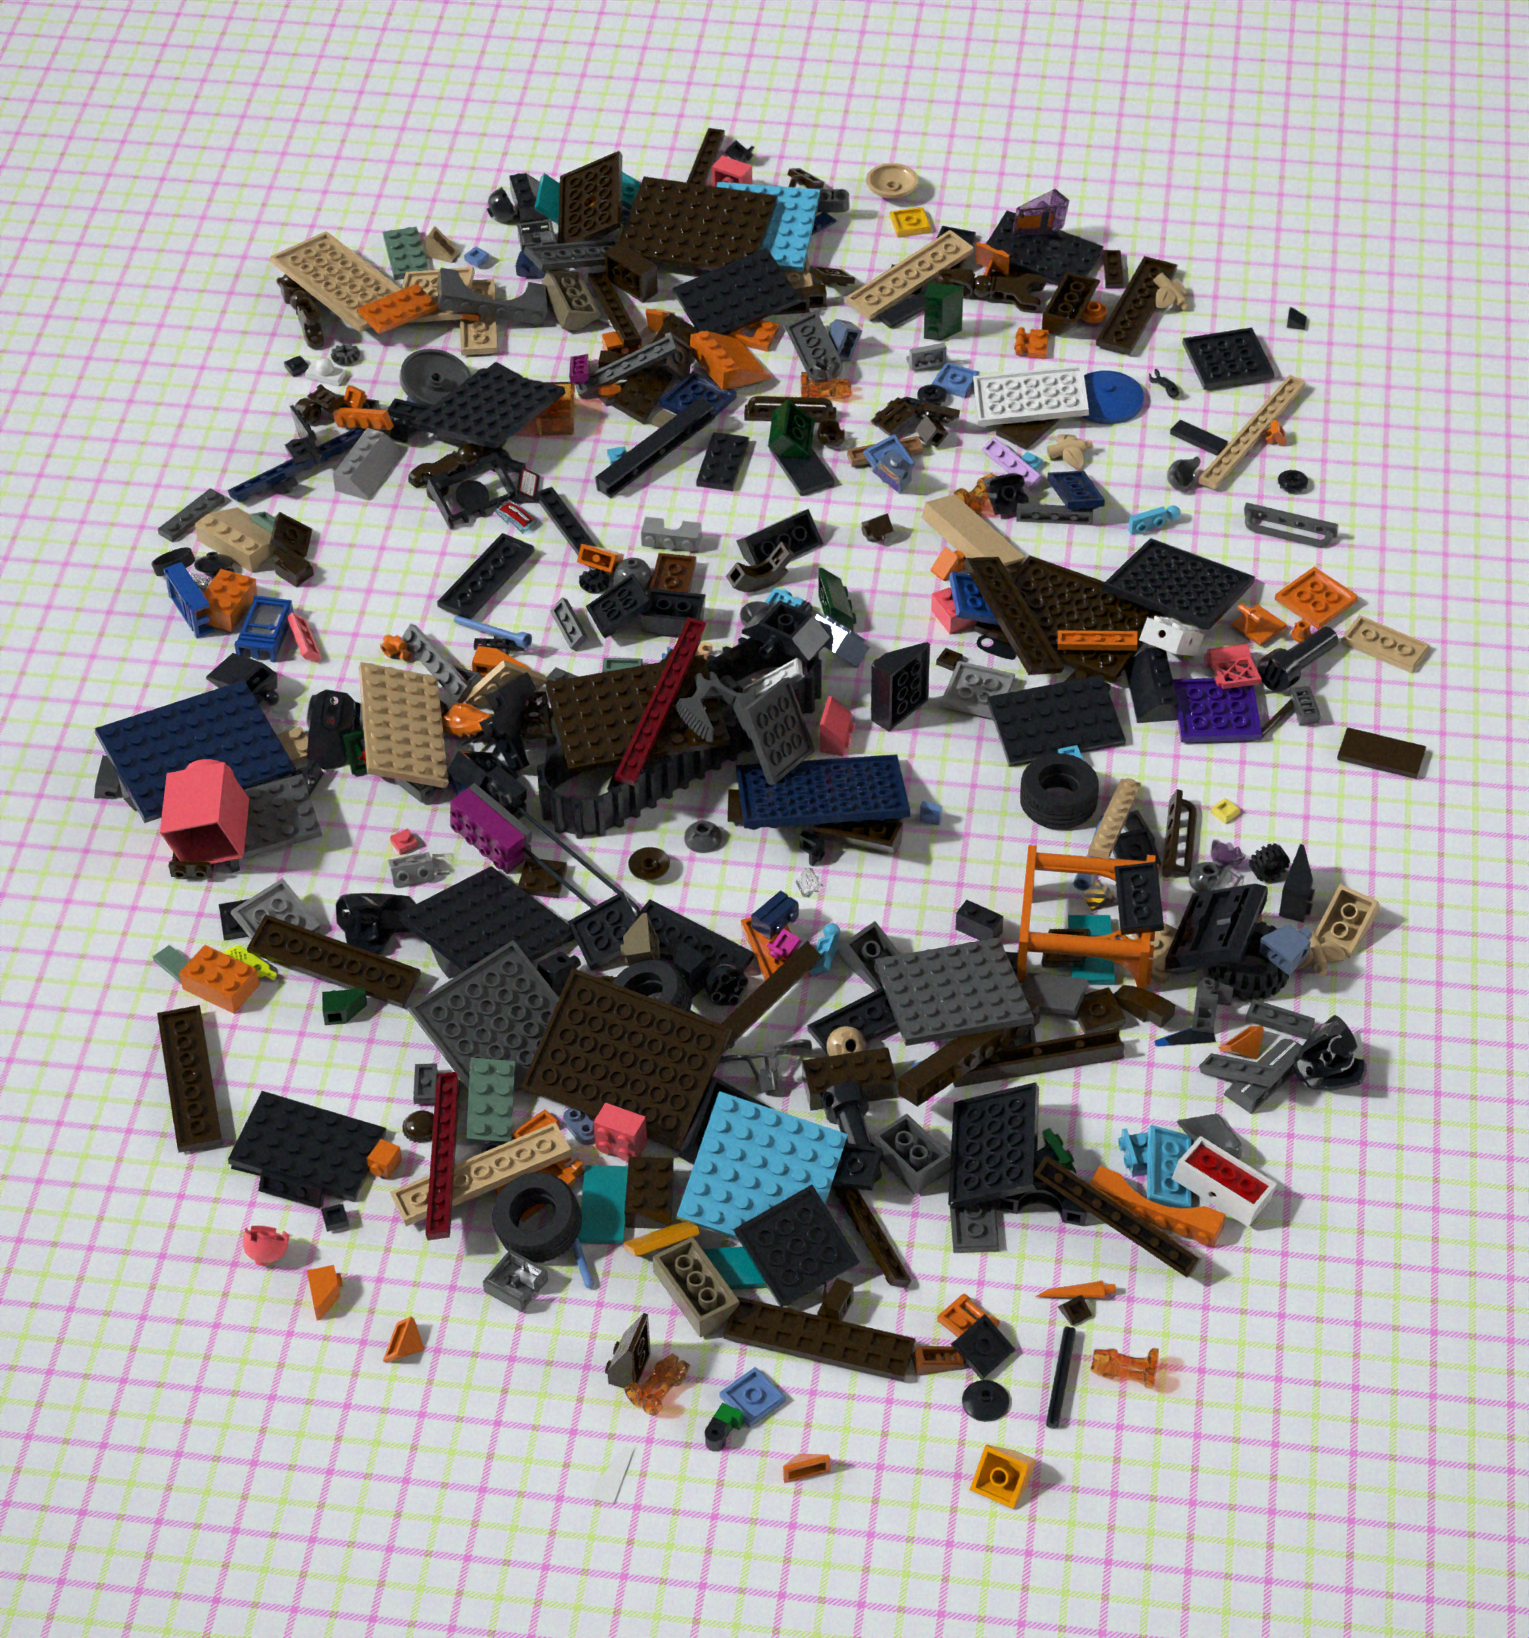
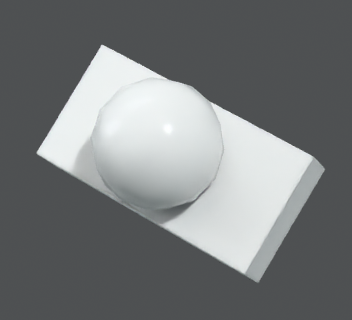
M321 358L317 363L312 362L305 372L306 378L339 385L346 375L345 369L334 367L331 360L327 358Z

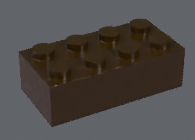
M888 1047L802 1060V1078L810 1111L823 1109L821 1102L822 1094L831 1086L842 1082L860 1083L864 1088L868 1102L897 1098V1079Z

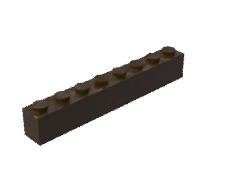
M1026 998L1034 1017L1033 1024L957 1037L898 1077V1095L917 1107L928 1101L932 1096L944 1090L948 1085L960 1079L964 1074L976 1068L977 1065L1040 1023L1039 1005Z
M1045 1156L1033 1174L1186 1278L1192 1275L1202 1260L1196 1253L1051 1156Z

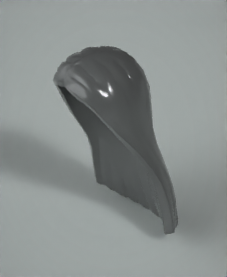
M1215 1113L1179 1119L1177 1121L1178 1125L1193 1141H1196L1201 1136L1240 1160L1243 1152L1242 1144L1237 1136L1227 1127L1219 1114Z

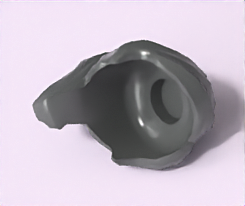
M1197 456L1194 459H1179L1171 464L1167 471V479L1175 490L1182 491L1194 485V471L1200 465V458Z

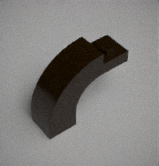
M781 541L765 561L754 566H747L737 562L726 575V578L736 590L743 592L759 591L780 581L788 573L786 566L795 555L787 543Z

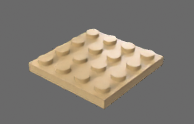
M474 267L452 268L453 270H458L461 280L471 290L475 275ZM440 269L406 272L401 289L418 284L438 304L437 280ZM437 309V311L408 323L459 320L462 314L461 312Z

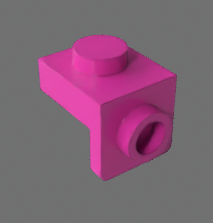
M783 928L774 943L770 944L768 942L766 947L770 950L769 954L778 961L781 958L787 961L795 953L802 940Z

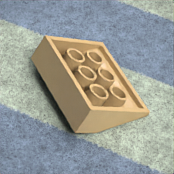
M238 507L208 513L195 523L197 540L220 554L230 556L233 562L250 572H254L275 555L273 552L279 548L270 543L272 533L251 521V515Z

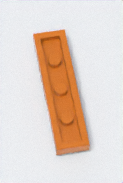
M338 407L333 412L334 420L338 427L390 430L394 427L387 410Z
M1058 630V650L1137 651V631Z

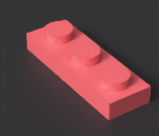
M291 612L287 619L290 624L289 627L295 636V642L300 648V654L306 660L310 659L317 663L322 657L306 619Z

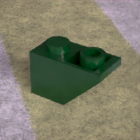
M365 988L322 992V1012L325 1025L346 1024L367 1006Z

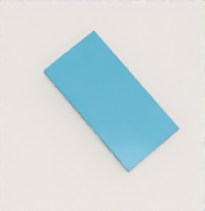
M1154 1125L1149 1126L1147 1144L1148 1200L1167 1207L1192 1208V1191L1172 1179L1178 1161L1192 1146V1139L1187 1134Z

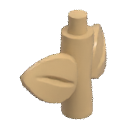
M1160 273L1153 280L1160 288L1156 293L1157 308H1166L1174 304L1176 307L1180 306L1184 311L1188 307L1184 297L1187 292L1179 279L1170 281L1163 273Z
M1059 434L1056 439L1058 444L1047 446L1049 459L1063 456V460L1067 464L1081 470L1084 462L1082 452H1086L1088 448H1093L1092 441L1077 440L1075 435Z
M1311 931L1312 938L1309 939L1311 942L1309 954L1296 969L1312 964L1313 970L1318 972L1320 977L1327 975L1326 969L1328 965L1326 961H1343L1346 959V954L1334 942L1327 941L1320 944L1315 933Z

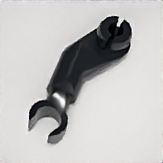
M1154 370L1156 378H1153L1149 373V381L1151 383L1159 382V385L1165 388L1170 398H1176L1179 395V389L1176 384L1165 377H1161L1159 370Z

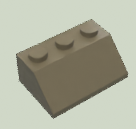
M642 913L623 936L624 944L621 945L622 957H625L627 966L644 960H661L659 938L648 914Z

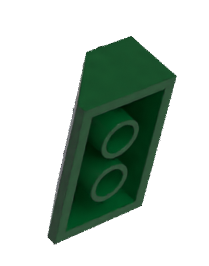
M927 284L924 310V339L943 340L962 331L964 286Z
M787 399L773 410L768 447L781 457L808 458L811 454L815 420Z
M818 568V597L824 616L827 615L853 631L854 624H856V615L851 612L852 603L850 599H847V587L843 586L841 578L824 568Z

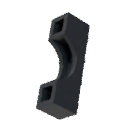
M1037 1181L1036 1190L996 1199L995 1208L999 1211L1018 1214L1027 1205L1041 1203L1054 1208L1059 1213L1063 1223L1085 1226L1088 1211L1046 1183Z

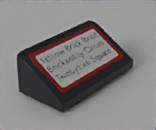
M523 467L520 468L517 486L518 502L536 503L535 492H538L540 475Z

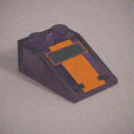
M1053 189L1017 207L1011 235L1051 234L1061 230L1065 225L1070 200L1057 189Z

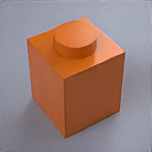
M380 1139L367 1157L369 1172L377 1177L381 1176L386 1179L390 1178L402 1161L400 1146Z

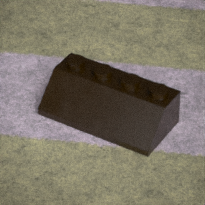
M1066 272L1043 313L1042 330H1049L1048 333L1060 335L1077 326L1100 280Z
M884 819L882 821L864 820L859 823L853 821L840 824L822 823L821 825H813L812 831L816 836L825 840H834L847 845L852 844L866 849H876L885 853L896 854L901 844L903 822Z

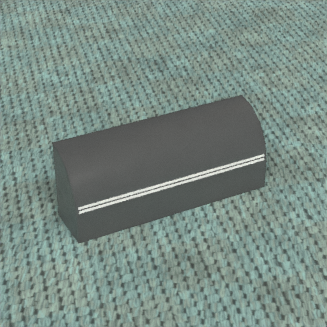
M1282 1039L1257 1061L1282 1068L1283 1075L1272 1087L1237 1080L1225 1091L1224 1096L1252 1114L1296 1073L1294 1058L1302 1045L1291 1039Z

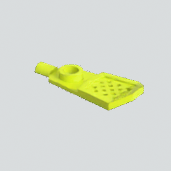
M236 945L224 952V954L251 967L260 968L261 970L257 971L258 978L265 976L275 980L277 977V973L270 970V965L257 956L248 953L241 945Z

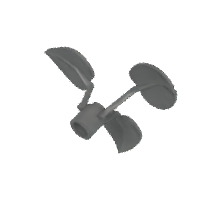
M799 1039L776 1045L775 1049L768 1052L759 1051L750 1055H727L720 1058L718 1065L731 1060L747 1061L755 1075L756 1081L760 1082L761 1092L778 1090L777 1078H779L780 1055L786 1054V1048L802 1047L812 1050V1043L808 1039ZM776 1056L773 1072V1068L769 1067V1057L774 1059ZM764 1057L766 1069H761L760 1074H758L751 1059Z

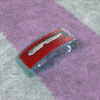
M510 500L495 510L507 524L512 523L522 534L537 522V519L528 511Z

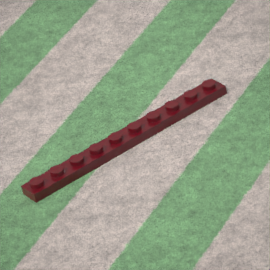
M688 617L615 774V781L635 786L707 630V622Z
M456 1072L437 1074L425 1234L428 1241L450 1238L460 1078Z

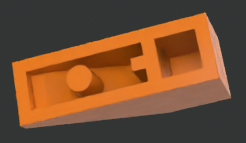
M478 646L472 660V671L479 672L482 678L503 660L529 670L530 668L504 652L490 647Z

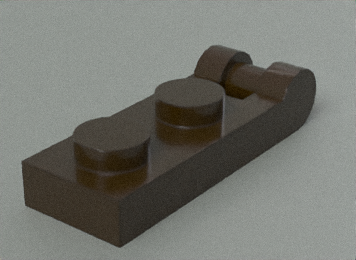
M322 384L316 387L317 390L314 393L311 392L307 395L309 399L317 402L323 410L330 414L345 402L341 396L326 389Z

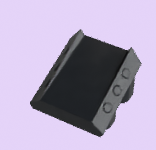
M1010 473L983 480L995 515L1017 511V503H1029L1028 496L1022 488L1025 484L1022 475Z

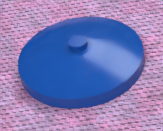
M1108 370L1095 371L1084 375L1089 415L1081 416L1084 419L1099 424H1118L1132 419L1141 411L1144 402V392L1140 384L1132 377L1124 373Z

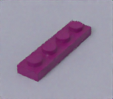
M588 354L570 357V383L579 385L589 380Z

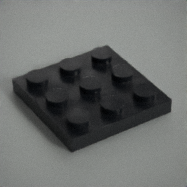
M632 573L589 603L586 608L600 633L606 639L608 636L615 634L624 625L631 623L638 615L645 613L653 604L634 573Z
M622 891L568 921L591 971L622 955L621 945L624 944L623 936L636 922L637 917L625 893Z

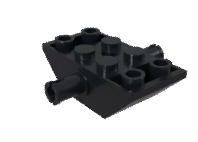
M781 600L764 606L742 630V634L764 643L759 649V654L762 657L765 656L766 659L777 649L809 664L830 641L828 633L815 616L809 613L813 610V606L810 602L807 603V601H803L798 608Z

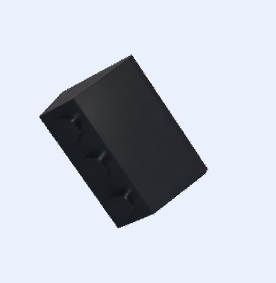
M527 173L510 175V192L520 223L549 219L535 209L540 181Z
M648 588L647 596L653 606L645 613H641L642 632L680 636L688 617L703 621L706 594Z

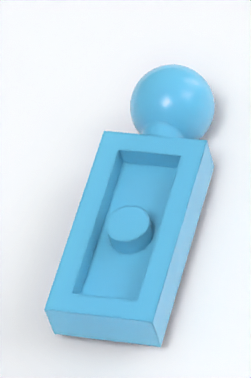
M1172 505L1167 509L1162 506L1129 516L1128 531L1131 535L1164 526L1166 525V519L1177 520L1180 517L1181 511L1177 506Z
M835 923L827 924L823 930L825 937L818 940L816 950L822 957L808 971L812 976L825 973L831 968V963L840 940L838 938L840 928Z

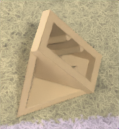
M436 226L432 228L426 237L429 258L452 262L460 251Z

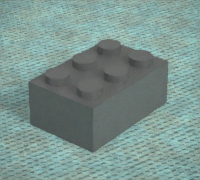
M908 1114L903 1115L873 1135V1146L881 1147L883 1150L881 1161L915 1194L950 1172L951 1155Z

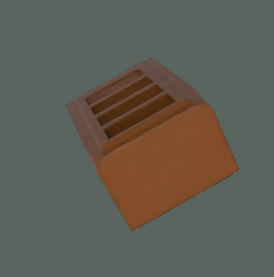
M916 1346L912 1355L916 1375L965 1367L964 1359L953 1346ZM950 1355L954 1356L955 1361H951Z

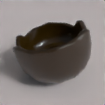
M824 420L819 423L817 437L823 445L837 447L845 440V430L840 429L839 422Z

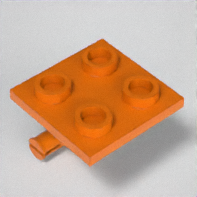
M976 243V263L987 267L984 275L989 277L992 270L1008 276L1009 255L1003 250L991 248L988 244Z
M1243 603L1239 604L1237 609L1243 615L1231 623L1233 628L1259 646L1279 633L1287 625L1258 604L1253 608H1249Z

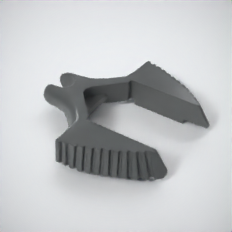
M713 672L709 673V680L703 678L701 673L696 674L694 677L697 688L695 694L690 698L679 699L675 707L682 720L695 733L697 732V735L701 736L702 739L705 738L707 742H713V727L702 702L707 698H720L734 705L733 709L749 739H751L741 710L756 699L755 693H737L723 685Z

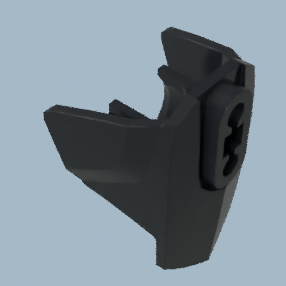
M328 689L311 696L306 718L309 728L307 758L309 760H317L322 769L335 768L345 763L347 752L343 735L363 729L361 703L355 702L348 693ZM332 697L338 698L337 704L331 703ZM330 716H333L335 719L334 724L329 723L328 718Z
M383 893L341 895L336 901V921L345 932L346 943L379 954L384 950L395 932H411L397 918L398 913L414 906L416 902L410 896Z
M1333 1015L1309 1037L1294 1058L1296 1076L1300 1081L1305 1082L1308 1088L1333 1091L1363 1083L1367 1072L1366 1062L1363 1059L1355 1058L1356 1056L1353 1052L1357 1048L1356 1040L1347 1024L1340 1017Z

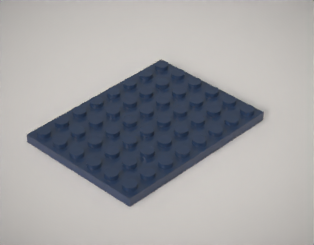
M245 680L95 728V734L144 823L162 818L167 773L185 770L194 761L211 759L225 762L233 770L234 777L243 790L293 774L296 771V767Z
M897 754L802 761L782 779L772 785H768L761 764L736 765L744 829L756 830L761 827L779 828L780 826L798 827L805 824L821 825L822 823L840 824L849 821L859 823L864 820L882 821L892 818L902 820L910 817L909 802Z

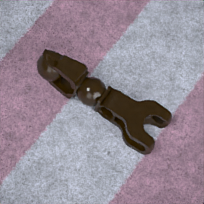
M971 269L939 270L936 284L964 286V299H969L973 293L978 297L990 295V299L993 298L998 301L1015 304L1022 312L1037 313L1041 309V300L1029 293L1041 292L1046 285V280L1043 276L1030 273L1024 274L1019 278L993 276L991 279L986 275L975 277V273Z
M286 274L282 278H277V284L281 289L284 302L290 304L296 310L308 347L317 348L323 346L324 339L320 325L322 323V313L319 307H315L311 294ZM317 336L318 340L313 341L311 337Z
M507 440L504 441L497 448H502L507 442ZM469 442V444L462 445L457 452L453 451V453L444 456L435 463L420 464L409 473L408 482L412 486L419 488L427 485L428 479L446 472L448 477L461 473L468 470V467L475 466L480 458L493 454L497 448ZM449 486L439 490L443 497L448 494ZM427 488V497L434 501L433 497L431 496Z

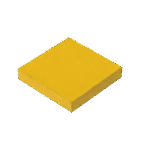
M923 207L889 211V217L897 237L931 233V226Z

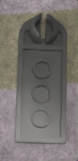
M817 311L785 326L811 382L819 385L829 383L825 371L829 372L832 380L840 376L843 371V363Z

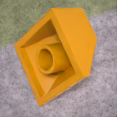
M985 1445L969 1490L1014 1509L1029 1483L1037 1460L1015 1450Z

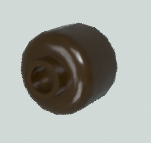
M302 398L295 405L296 410H300L307 423L313 424L319 420L321 407L317 402L309 398Z

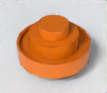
M1090 301L1081 318L1092 324L1101 322L1106 318V307L1100 302Z

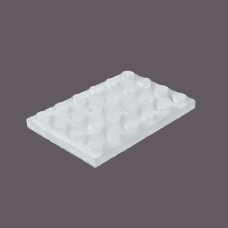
M1083 365L973 376L978 427L1089 415Z

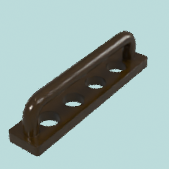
M754 396L745 405L744 411L745 421H772L773 410L780 405L755 404H782L789 399L794 404L826 406H798L812 417L815 423H821L824 420L836 421L837 408L833 407V403L830 400L814 397ZM759 412H767V414L762 415ZM815 413H821L822 415H821V416H815L814 414H815Z
M1176 789L1170 798L1162 866V876L1167 878L1171 872L1187 874L1191 871L1193 862L1197 809L1192 802L1182 798L1183 791ZM1181 807L1189 811L1184 866L1176 864Z

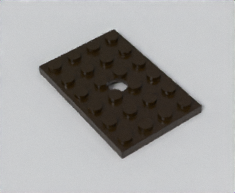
M620 151L560 176L558 244L587 242L621 228L623 155ZM596 198L595 203L588 206L591 203V199Z

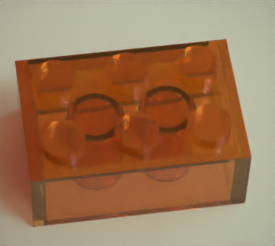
M545 382L563 386L566 393L536 416L537 434L546 436L575 435V383Z

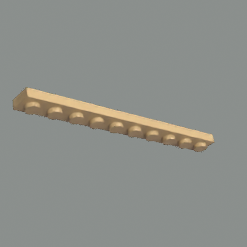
M1289 375L1199 477L1198 483L1215 490L1263 436L1265 431L1270 428V422L1277 420L1304 389L1306 381Z

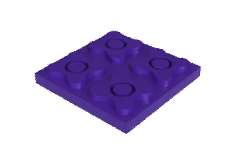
M1215 678L1173 679L1178 700L1177 720L1181 742L1262 739L1254 685L1222 689L1221 686H1217ZM1226 678L1225 681H1233V679Z

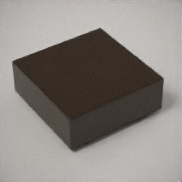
M945 648L936 659V665L954 671L957 662L963 660V654Z

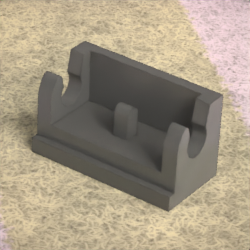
M102 755L95 783L94 798L114 799L115 794H109L106 791H118V775L108 756Z

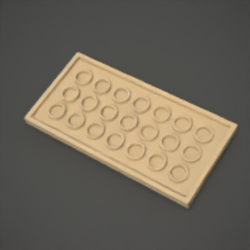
M327 231L270 256V262L359 333L371 326L358 313V307L402 290Z
M360 662L358 669L367 774L447 788L449 781L448 772L446 771L447 763L437 677L375 665L373 663Z

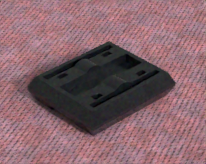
M1255 883L1192 893L1165 958V971L1179 975L1193 973L1197 969L1241 966L1267 901V886Z

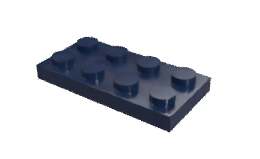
M1084 470L1048 473L1047 480L1067 509L1076 511L1080 508L1097 509L1098 507L1105 506V499Z

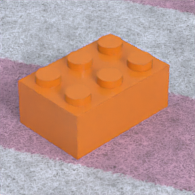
M220 569L203 593L210 607L197 611L196 618L208 615L210 621L205 623V625L232 632L253 603L254 595L257 596L256 579Z
M204 945L179 972L183 990L233 1014L259 987L256 968L207 945Z

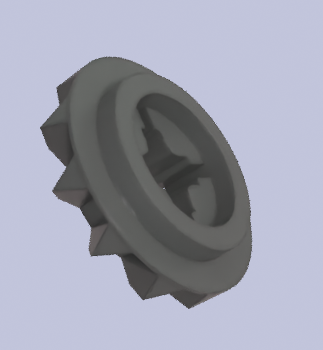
M343 343L342 346L336 345V348L332 349L331 354L332 361L339 365L353 364L360 357V351L357 346H352L351 343L348 345Z

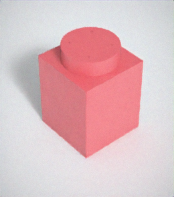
M202 759L190 763L185 770L167 773L160 834L180 862H210V864L244 857L249 797L234 777L233 770L225 762Z

